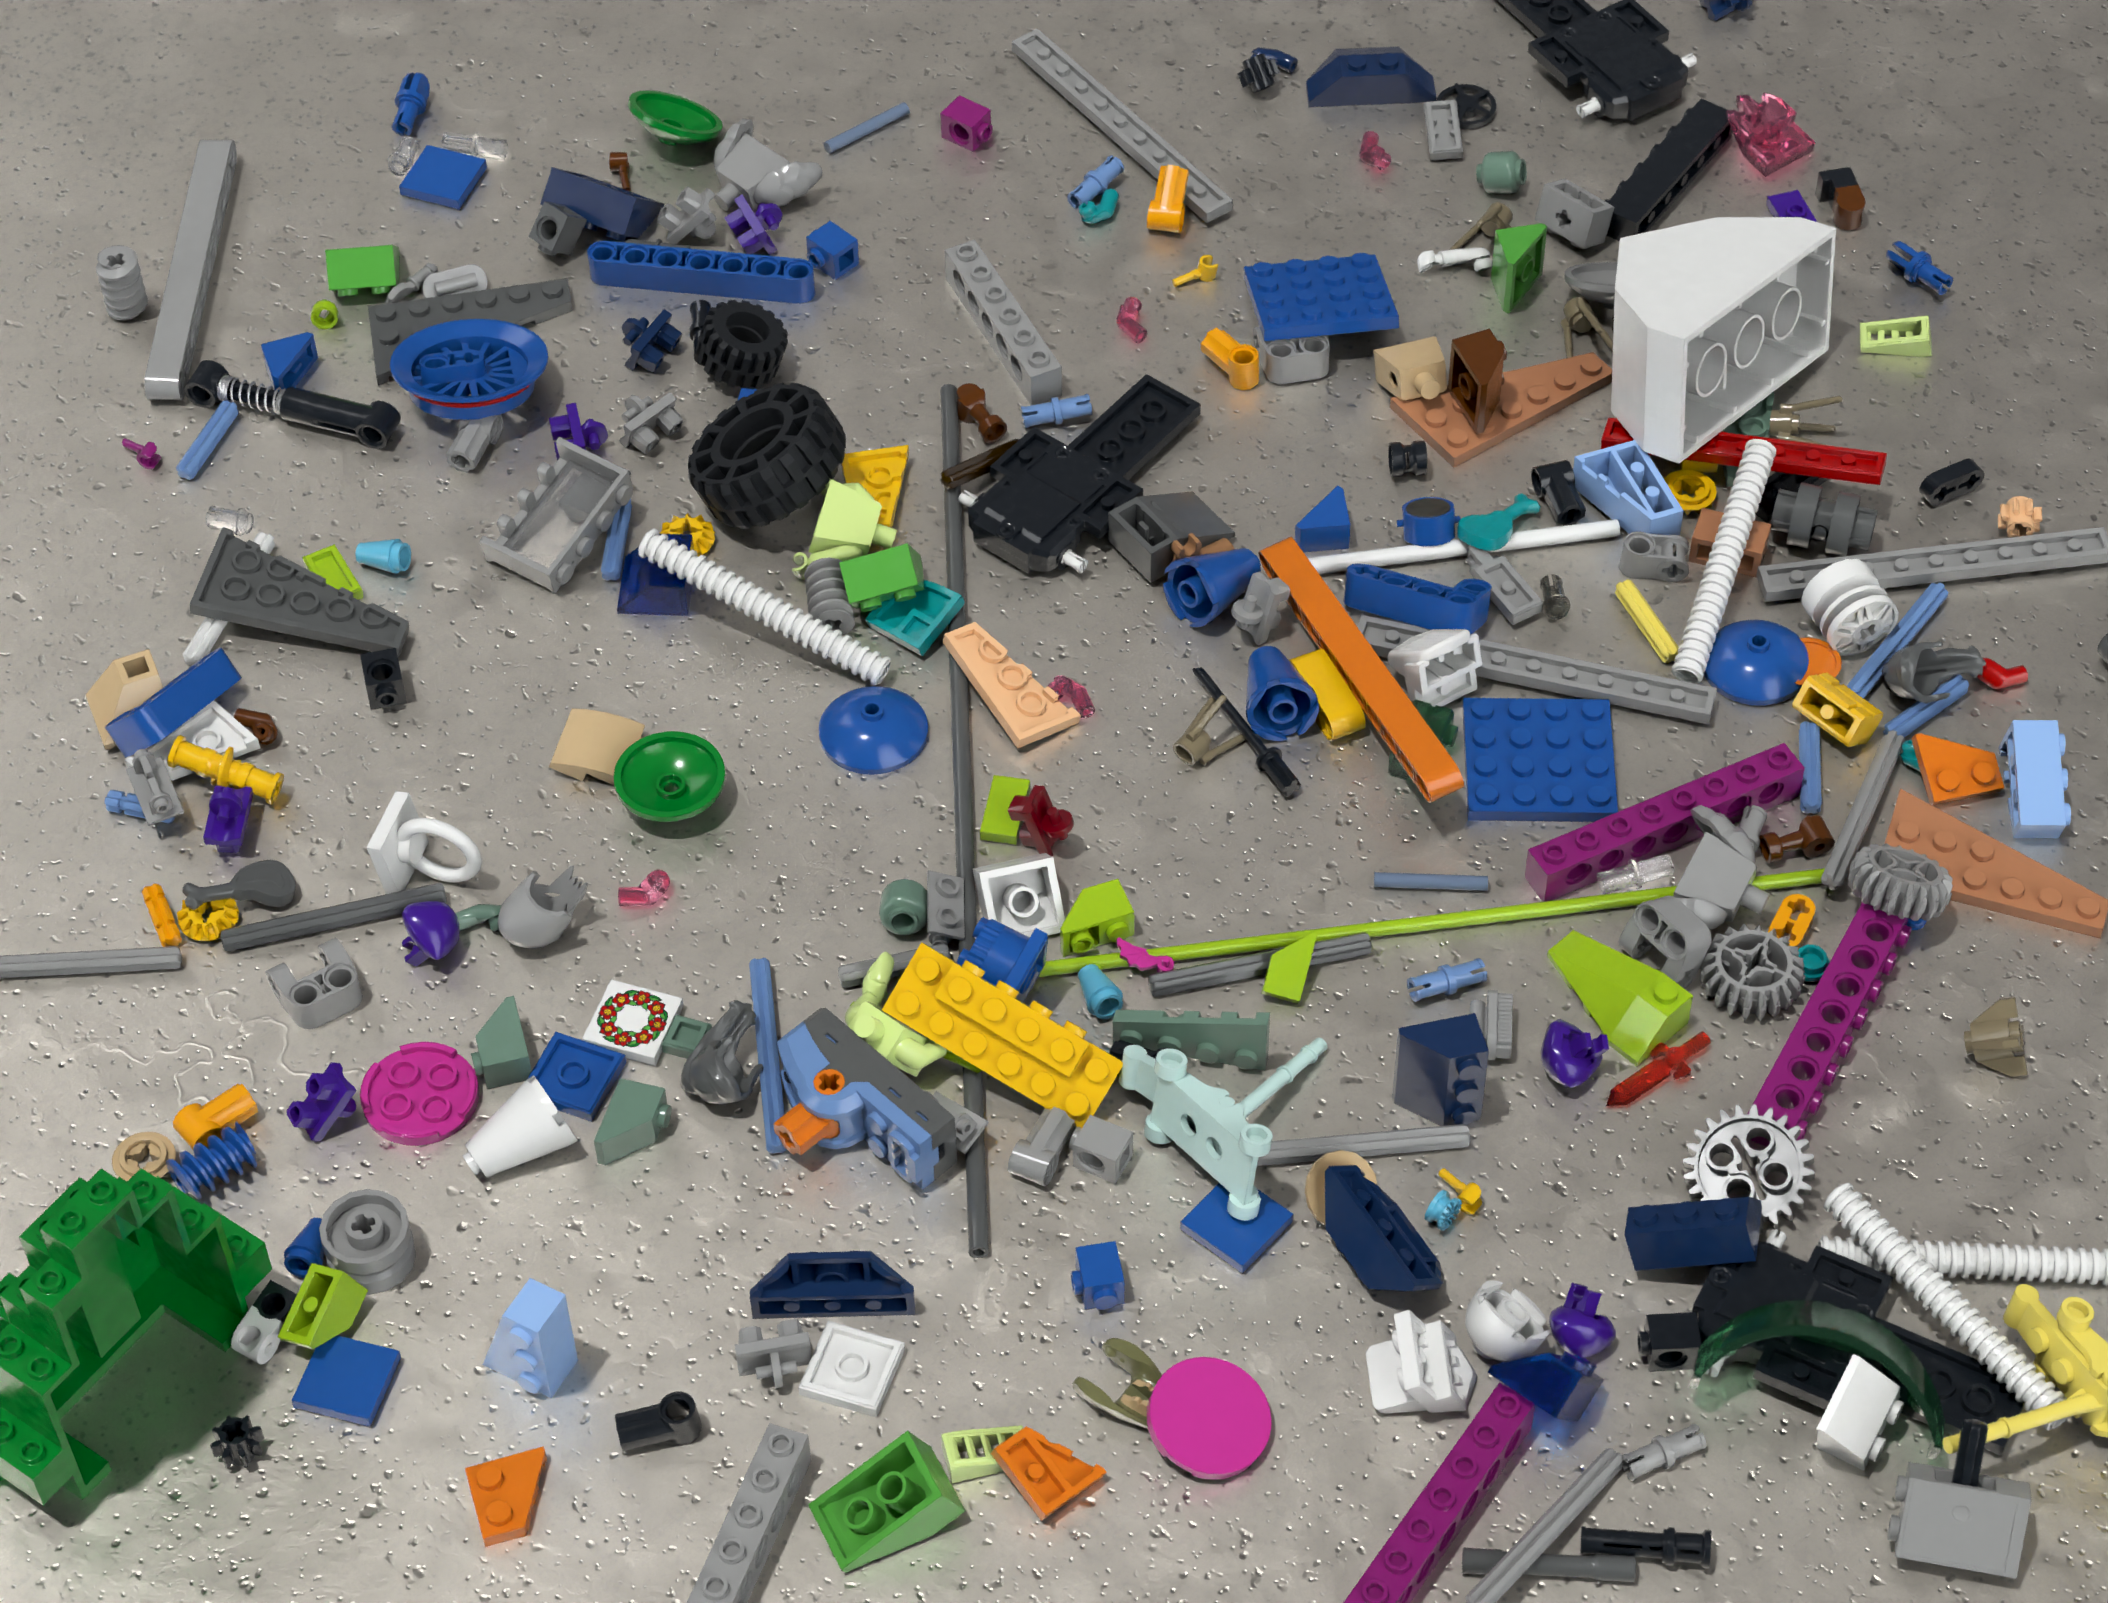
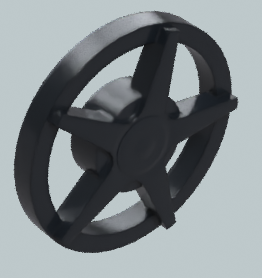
M1455 83L1454 86L1443 90L1437 97L1436 101H1443L1448 96L1456 93L1457 97L1455 99L1460 129L1482 127L1488 124L1496 113V101L1489 90L1476 85H1458V83ZM1465 92L1474 93L1475 95H1468ZM1486 99L1490 104V111L1480 106L1479 102ZM1477 114L1483 116V118L1478 120L1463 121V119L1473 118Z

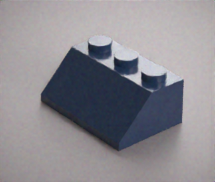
M554 167L551 168L540 203L542 206L544 201L565 205L587 219L584 228L597 231L598 226L607 229L606 236L620 241H625L626 236L639 238L659 215L661 208L664 207V204L581 173Z
M1475 1013L1398 1028L1392 1093L1394 1104L1439 1126L1468 1125L1474 1121L1481 1120L1489 1049Z
M1752 1197L1628 1207L1624 1235L1635 1271L1756 1261L1762 1212L1761 1200Z

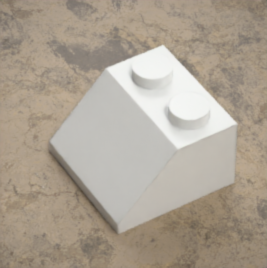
M1042 853L972 868L979 905L984 918L988 920L994 919L1028 937L1032 935L1035 928L1048 935L1060 933V928L1065 921V915L1052 856Z
M1853 1354L1817 1427L1818 1449L1862 1470H1865L1869 1460L1877 1462L1886 1443V1439L1882 1438L1881 1435L1887 1423L1895 1425L1904 1406V1402L1899 1400L1900 1386L1864 1359Z

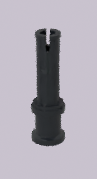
M1582 1526L1580 1554L1662 1559V1563H1666V1566H1673L1675 1562L1701 1564L1703 1568L1709 1569L1711 1530H1704L1702 1534L1676 1532L1674 1527H1668L1663 1529V1533L1586 1528V1526Z

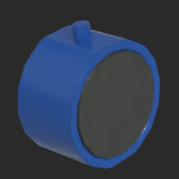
M1422 497L1410 500L1402 506L1403 520H1397V527H1403L1404 540L1410 544L1437 546L1450 542L1455 538V523H1458L1461 517L1455 516L1454 504L1451 501L1439 497Z

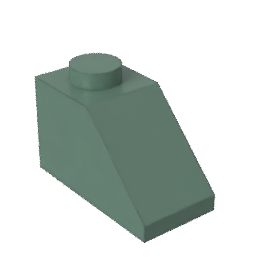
M510 996L505 998L475 1036L478 1052L471 1053L476 1076L484 1074L487 1089L526 1081L532 1072L515 998Z
M620 1078L594 1140L598 1164L607 1165L656 1142L661 1128H667L671 1118L672 1108L671 1105H667L665 1088Z

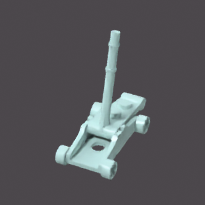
M1316 1038L1309 1045L1303 1046L1296 1056L1285 1065L1279 1066L1271 1077L1237 1104H1235L1233 1098L1229 1097V1093L1225 1089L1206 1085L1186 1071L1188 1062L1186 1055L1176 1049H1163L1157 1053L1156 1059L1147 1055L1146 1050L1139 1045L1125 1047L1119 1083L1123 1088L1136 1090L1153 1102L1152 1113L1147 1116L1145 1121L1144 1136L1156 1144H1167L1174 1141L1230 1192L1227 1204L1228 1213L1239 1220H1251L1258 1215L1261 1203L1258 1189L1253 1185L1258 1157L1269 1153L1273 1135L1266 1126L1249 1124L1246 1118L1285 1084L1291 1083L1294 1077L1304 1068L1316 1062L1318 1057L1327 1050V1043L1322 1038Z

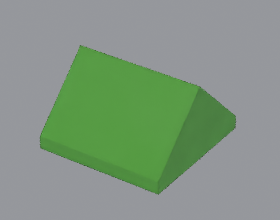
M1539 223L1495 230L1491 281L1503 312L1509 314L1542 276L1547 225Z

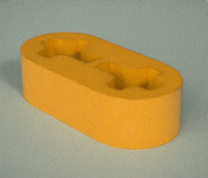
M1791 894L1785 897L1768 932L1775 928L1777 938L1783 937L1785 933L1791 934L1789 946H1798L1799 950L1813 924L1816 909L1814 902L1809 897L1801 894ZM1796 910L1801 911V913L1799 914L1797 920H1792L1791 915L1794 914Z

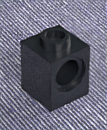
M396 648L360 654L371 710L407 703Z
M1696 1312L1646 1315L1644 1331H1638L1637 1345L1639 1355L1646 1356L1649 1372L1698 1369L1702 1343Z

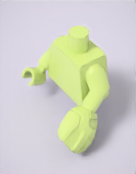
M833 478L825 485L826 488L821 492L823 496L822 507L808 550L812 554L808 558L803 552H798L793 557L796 565L801 566L792 569V572L798 579L805 580L804 573L806 568L815 560L835 558L843 562L868 554L871 543L887 549L892 547L897 529L877 523L882 505L880 502L875 501L861 484L839 483Z
M885 951L872 964L862 982V996L847 1009L845 1022L849 1028L895 1067L917 1077L923 1067L945 1056L947 1051H951L882 1011L883 1007L881 1006L888 997L887 985H889L894 968V958Z

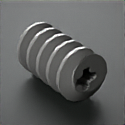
M123 245L103 249L97 257L99 263L96 266V273L99 276L107 313L110 317L117 320H128L137 317L145 310L148 303L137 255L130 247Z
M835 558L815 560L807 566L804 573L808 613L813 616V620L820 619L823 622L822 625L829 624L832 626L833 631L838 629L842 631V635H845L853 629L855 624L853 607L849 604L839 565L842 561Z

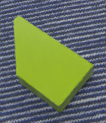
M1310 933L1272 954L1261 994L1296 1004L1300 1002L1317 934Z

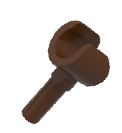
M610 152V171L619 172L622 189L631 191L628 178L629 163L627 153Z

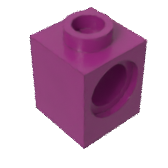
M960 95L940 113L941 137L967 150L975 151L992 134L991 109Z

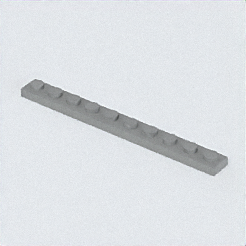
M1035 29L1012 41V51L1157 180L1161 166L1169 164L1187 169L1189 176L1184 204L1202 220L1208 223L1233 210V199L1039 29Z
M2104 527L1780 563L1758 566L1756 576L1764 600L1768 602L1802 598L1803 591L1811 579L1831 564L1845 559H1859L1865 562L1877 578L1881 588L2108 563V535Z
M1361 615L1358 629L1378 656L1387 657L1391 650L1412 636L1430 631V629L1365 615ZM1479 639L1482 666L1475 669L1476 676L1584 699H1609L1610 704L1709 724L1717 688Z

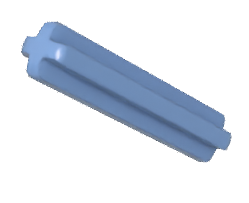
M227 400L221 402L176 466L179 477L186 478L187 480H192L239 414L236 403Z
M631 499L625 506L620 507L613 517L611 526L607 530L601 566L602 578L606 581L610 579L617 581L621 577L632 510Z
M1961 675L1951 677L1938 686L1931 694L1950 693L1947 699L1931 703L1917 701L1886 723L1883 734L1887 735L1889 731L1894 730L1897 731L1898 736L1901 735L1905 738L1968 692V680L1964 679Z
M1804 721L1800 724L1799 761L1805 767L1800 790V809L1805 814L1812 813L1815 815L1821 811L1822 805L1820 727L1814 722Z

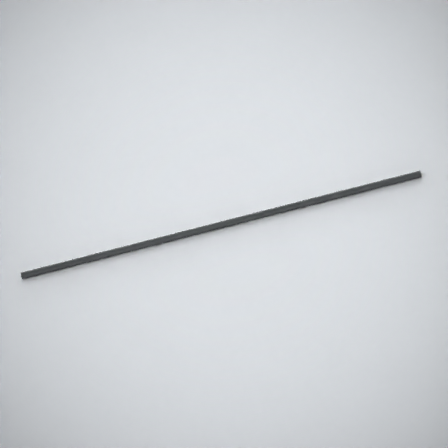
M946 384L940 389L943 470L960 463L957 388L952 384ZM943 485L947 588L962 595L965 601L962 506L958 501L961 494V486L949 490ZM965 604L948 624V632L966 625ZM949 652L956 877L964 878L965 939H958L960 955L964 948L970 951L976 940L972 935L977 925L975 879L972 869L975 868L968 678ZM962 1067L964 1107L984 1118L982 1071L976 1073ZM984 1130L965 1153L969 1255L973 1258H983L989 1254Z

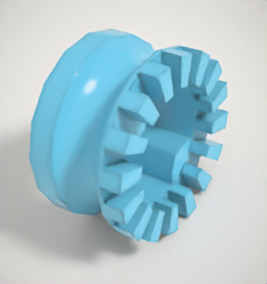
M1441 1190L1433 1198L1425 1213V1220L1429 1223L1437 1222V1228L1441 1231H1445L1452 1224L1451 1218L1453 1220L1456 1219L1454 1214L1457 1215L1460 1212L1458 1210L1461 1209L1462 1204L1458 1198L1450 1199V1194L1446 1190Z

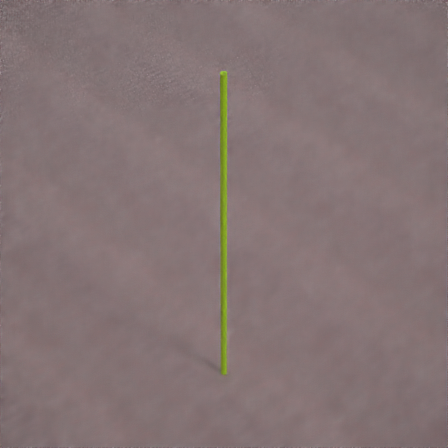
M1825 868L1755 876L1752 886L1765 891L1822 884L1821 877ZM1677 886L1146 949L1149 955L1155 957L1169 956L1173 961L1285 948L1310 933L1317 934L1315 942L1363 932L1368 933L1369 937L1372 938L1638 906L1642 902L1655 900L1667 895L1673 896ZM1120 952L1046 961L1038 977L1079 973L1081 968L1089 964L1097 965L1100 970L1129 967L1126 960L1120 958Z

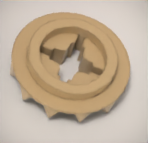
M140 1132L127 1137L117 1146L112 1156V1167L115 1175L128 1181L140 1169L138 1162L143 1161L149 1151L152 1162H147L143 1169L155 1177L169 1178L170 1173L166 1160L173 1159L176 1161V1151L173 1143L166 1136L156 1132Z

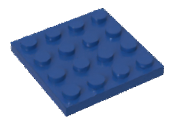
M1356 253L1351 257L1341 258L1324 256L1319 260L1309 261L1291 259L1286 263L1277 264L1259 262L1253 266L1244 267V281L1264 341L1399 328V315L1375 254Z
M1463 698L1462 713L1468 821L1595 822L1618 812L1609 699Z

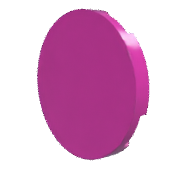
M435 1042L405 1044L399 1046L400 1050L388 1055L379 1063H373L363 1078L360 1089V1101L367 1123L378 1135L388 1141L408 1146L428 1145L442 1141L463 1128L477 1108L479 1085L475 1070L466 1059L457 1053L456 1049Z
M1195 1357L1173 1365L1160 1377L1147 1404L1148 1430L1158 1451L1163 1457L1167 1456L1177 1466L1191 1472V1476L1208 1480L1226 1479L1244 1472L1258 1459L1270 1437L1271 1412L1264 1392L1247 1372L1235 1364L1222 1359Z

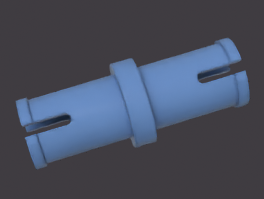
M1110 155L1095 171L1091 170L1085 174L1084 181L1067 195L1069 204L1074 209L1078 208L1079 210L1083 202L1087 204L1088 201H1091L1097 195H1102L1108 189V184L1119 174L1123 173L1124 165L1121 160L1116 156L1113 158V155Z
M1089 394L1062 400L1054 397L1051 398V402L1026 407L1022 406L1021 413L1024 419V427L1029 428L1055 422L1058 425L1063 424V420L1093 415L1092 406L1089 403Z
M1476 958L1473 961L1452 967L1448 964L1441 965L1437 971L1417 977H1410L1407 979L1408 989L1421 985L1423 989L1410 992L1409 995L1414 1002L1442 993L1449 996L1455 994L1459 988L1486 982L1487 971L1471 974V971L1483 968L1485 964L1480 958Z

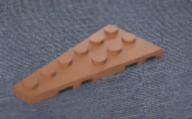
M1591 352L1503 372L1504 384L1501 385L1500 401L1484 432L1476 434L1448 390V385L1446 391L1439 393L1433 399L1419 397L1404 401L1399 400L1397 397L1390 398V409L1454 468L1612 383V369L1595 353Z
M1900 789L1885 844L1887 843L1892 847L1900 845L1903 849H1913L1918 854H1926L1928 859L1936 860L1939 862V866L1946 868L1948 874L1953 878L1951 901L2101 938L2108 911V899Z

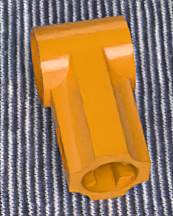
M1169 164L1160 167L1155 198L1151 200L1148 209L1147 229L1181 233L1185 216V205L1183 203L1189 176L1187 169Z
M1217 327L1207 332L1206 337L1201 342V351L1229 374V383L1232 387L1239 390L1254 388L1259 382V355L1257 349L1251 345L1238 343L1227 332L1219 330Z
M236 1084L203 1106L198 1103L185 1106L175 1116L173 1128L192 1150L196 1143H202L208 1148L207 1139L209 1136L215 1135L222 1140V1129L225 1127L233 1129L236 1121L240 1124L258 1113L257 1104L243 1084Z

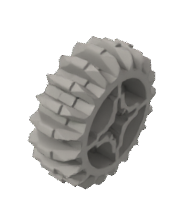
M1886 843L1882 846L1871 844L1870 847H1862L1860 852H1857L1855 859L1852 860L1849 868L1848 886L1853 890L1852 893L1856 897H1860L1864 904L1872 905L1874 910L1884 911L1887 915H1896L1900 919L1906 917L1913 921H1918L1919 918L1931 920V918L1939 917L1941 912H1944L1946 905L1949 904L1952 896L1953 878L1948 874L1946 868L1939 866V862L1936 860L1928 859L1926 854H1918L1913 849H1903L1900 845L1892 847Z
M1743 923L1738 932L1729 926L1724 935L1716 933L1700 967L1701 986L1705 987L1706 998H1715L1716 1008L1727 1006L1729 1016L1736 1011L1742 1013L1744 1021L1750 1014H1755L1760 1021L1765 1017V1013L1776 1018L1780 1009L1788 1011L1792 1001H1796L1800 996L1801 986L1804 984L1803 958L1798 957V946H1789L1788 936L1777 938L1775 928L1768 933L1762 931L1760 924L1755 930H1749Z

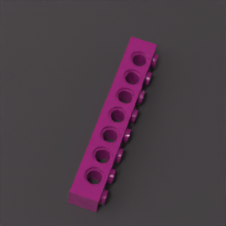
M1782 743L1528 849L1525 879L1542 902L1552 901L1703 837L1704 834L1696 824L1690 811L1698 805L1724 814L1732 824L1741 821L1746 806L1751 808L1752 805H1755L1766 811L1799 797L1805 767L1788 746Z
M1861 903L1753 1104L1757 1105L1758 1115L1764 1116L1770 1107L1773 1108V1120L1775 1121L1787 1115V1130L1795 1126L1800 1127L1801 1133L1796 1141L1802 1140L1806 1134L1809 1122L1805 1120L1808 1114L1816 1115L1824 1097V1093H1821L1823 1086L1831 1087L1839 1069V1065L1836 1064L1838 1058L1842 1057L1845 1059L1854 1041V1037L1850 1035L1854 1029L1859 1031L1862 1029L1869 1009L1865 1008L1869 1001L1872 1003L1877 1001L1883 986V981H1880L1883 974L1888 976L1891 974L1897 961L1898 954H1895L1897 947L1904 949L1909 940L1912 927L1907 926L1908 918L1906 917L1900 919L1896 915H1887L1884 911L1874 910L1870 904ZM1758 1136L1751 1139V1141L1768 1147L1770 1144L1768 1139Z
M1498 1383L1343 1603H1411L1532 1429L1536 1402L1506 1385Z

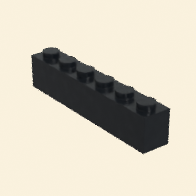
M1702 98L1692 109L1688 108L1677 126H1672L1668 130L1665 139L1659 145L1655 144L1648 158L1643 163L1639 162L1636 165L1629 179L1619 184L1616 193L1610 200H1604L1615 207L1606 236L1620 242L1622 237L1648 232L1732 138L1735 113Z

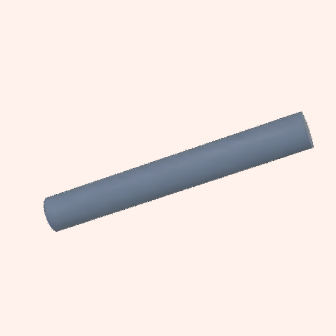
M902 102L825 141L824 148L831 154L909 114V107L905 102Z
M1374 872V887L1488 891V876Z

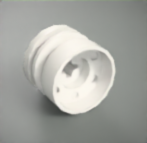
M1845 559L1821 570L1810 580L1803 591L1801 600L1804 609L1815 625L1820 628L1823 637L1828 641L1833 651L1837 650L1840 655H1856L1879 644L1890 634L1897 623L1899 615L1896 605L1888 597L1885 589L1880 587L1877 578L1868 565L1859 559Z

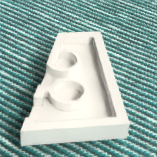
M213 700L167 737L146 748L155 758L162 756L170 779L173 781L195 773L180 766L175 768L168 766L167 760L170 749L179 735L186 737L187 742L203 748H211L221 755L231 746L234 748L233 758L260 749V744L257 737ZM134 754L125 759L127 768L133 767L132 760Z

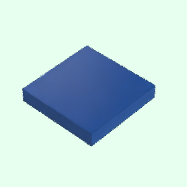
M427 145L400 184V195L460 209L487 169L486 159Z
M555 1031L527 1079L533 1075L536 1077L558 1111L592 1122L624 1068L626 1057L624 1054Z
M1218 1183L1180 1222V1230L1243 1273L1293 1222L1294 1214L1258 1190L1261 1198L1258 1215L1251 1220L1236 1219L1227 1211L1230 1192Z
M338 1335L315 1348L291 1400L293 1407L371 1427L401 1360L400 1351Z

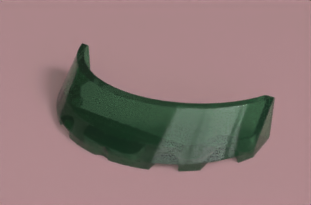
M1805 1300L1763 1305L1740 1314L1722 1325L1698 1349L1689 1383V1388L1695 1390L1698 1388L1702 1375L1723 1357L1737 1353L1741 1347L1750 1343L1778 1336L1791 1335L1876 1360L1907 1388L1909 1405L1915 1412L1926 1418L1931 1430V1440L1926 1458L1935 1460L1943 1448L1945 1417L1938 1393L1927 1371L1914 1353L1896 1335L1873 1319L1854 1310L1841 1309L1830 1303Z

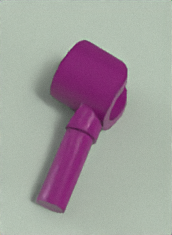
M127 438L122 440V446L138 454L136 459L142 467L152 470L161 460V456L155 454L157 451L155 443L147 442L144 446Z

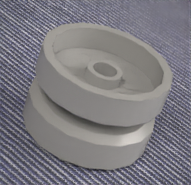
M371 1189L350 1192L334 1201L323 1214L319 1231L328 1267L344 1271L368 1290L367 1295L388 1291L401 1283L412 1270L416 1258L414 1240L406 1209L396 1197L384 1191Z

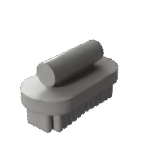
M475 264L434 273L424 280L422 287L424 298L486 290L487 276L484 270Z
M1488 990L1487 1007H1485V1002L1482 1000L1470 1002V1014H1476L1489 1049L1488 1060H1495V1058L1509 1059L1511 1057L1513 995L1498 993V990Z

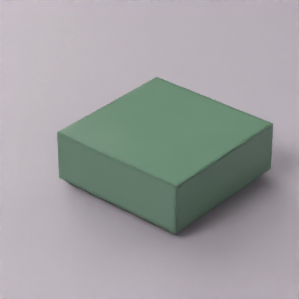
M675 1015L662 1042L663 1053L687 1059L702 1037L712 1028V1024Z

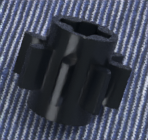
M1260 54L1243 61L1244 70L1237 74L1242 87L1251 86L1253 93L1275 85L1273 77L1280 72L1275 59L1266 60L1265 55Z
M248 1415L243 1417V1419L227 1416L219 1428L213 1427L212 1432L216 1441L210 1446L214 1457L222 1456L225 1468H229L231 1465L244 1466L246 1468L255 1456L263 1454L258 1443L264 1439L261 1427H252Z

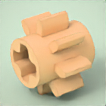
M2016 496L2009 499L2006 504L2000 505L1998 529L2007 528V537L2033 535L2034 532L2040 531L2042 507H2033V499L2025 496Z

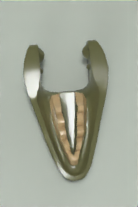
M1110 1338L1103 1344L1102 1350L1108 1358L1131 1375V1382L1120 1398L1113 1402L1102 1389L1083 1377H1077L1072 1382V1387L1081 1398L1108 1415L1148 1429L1146 1416L1148 1400L1162 1374L1154 1362L1139 1347L1122 1339Z

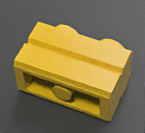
M1829 673L1808 676L1792 703L1793 708L1847 747L1866 744L1872 737L1884 714L1844 684L1840 685L1839 681Z

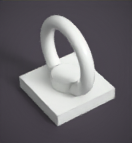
M395 791L367 846L368 853L386 894L404 891L415 869L437 880L458 883L475 877L482 865V858L478 847L465 833L440 820L419 818L411 796L406 792ZM426 833L440 836L456 845L465 855L466 865L457 868L445 867L422 856L429 843Z

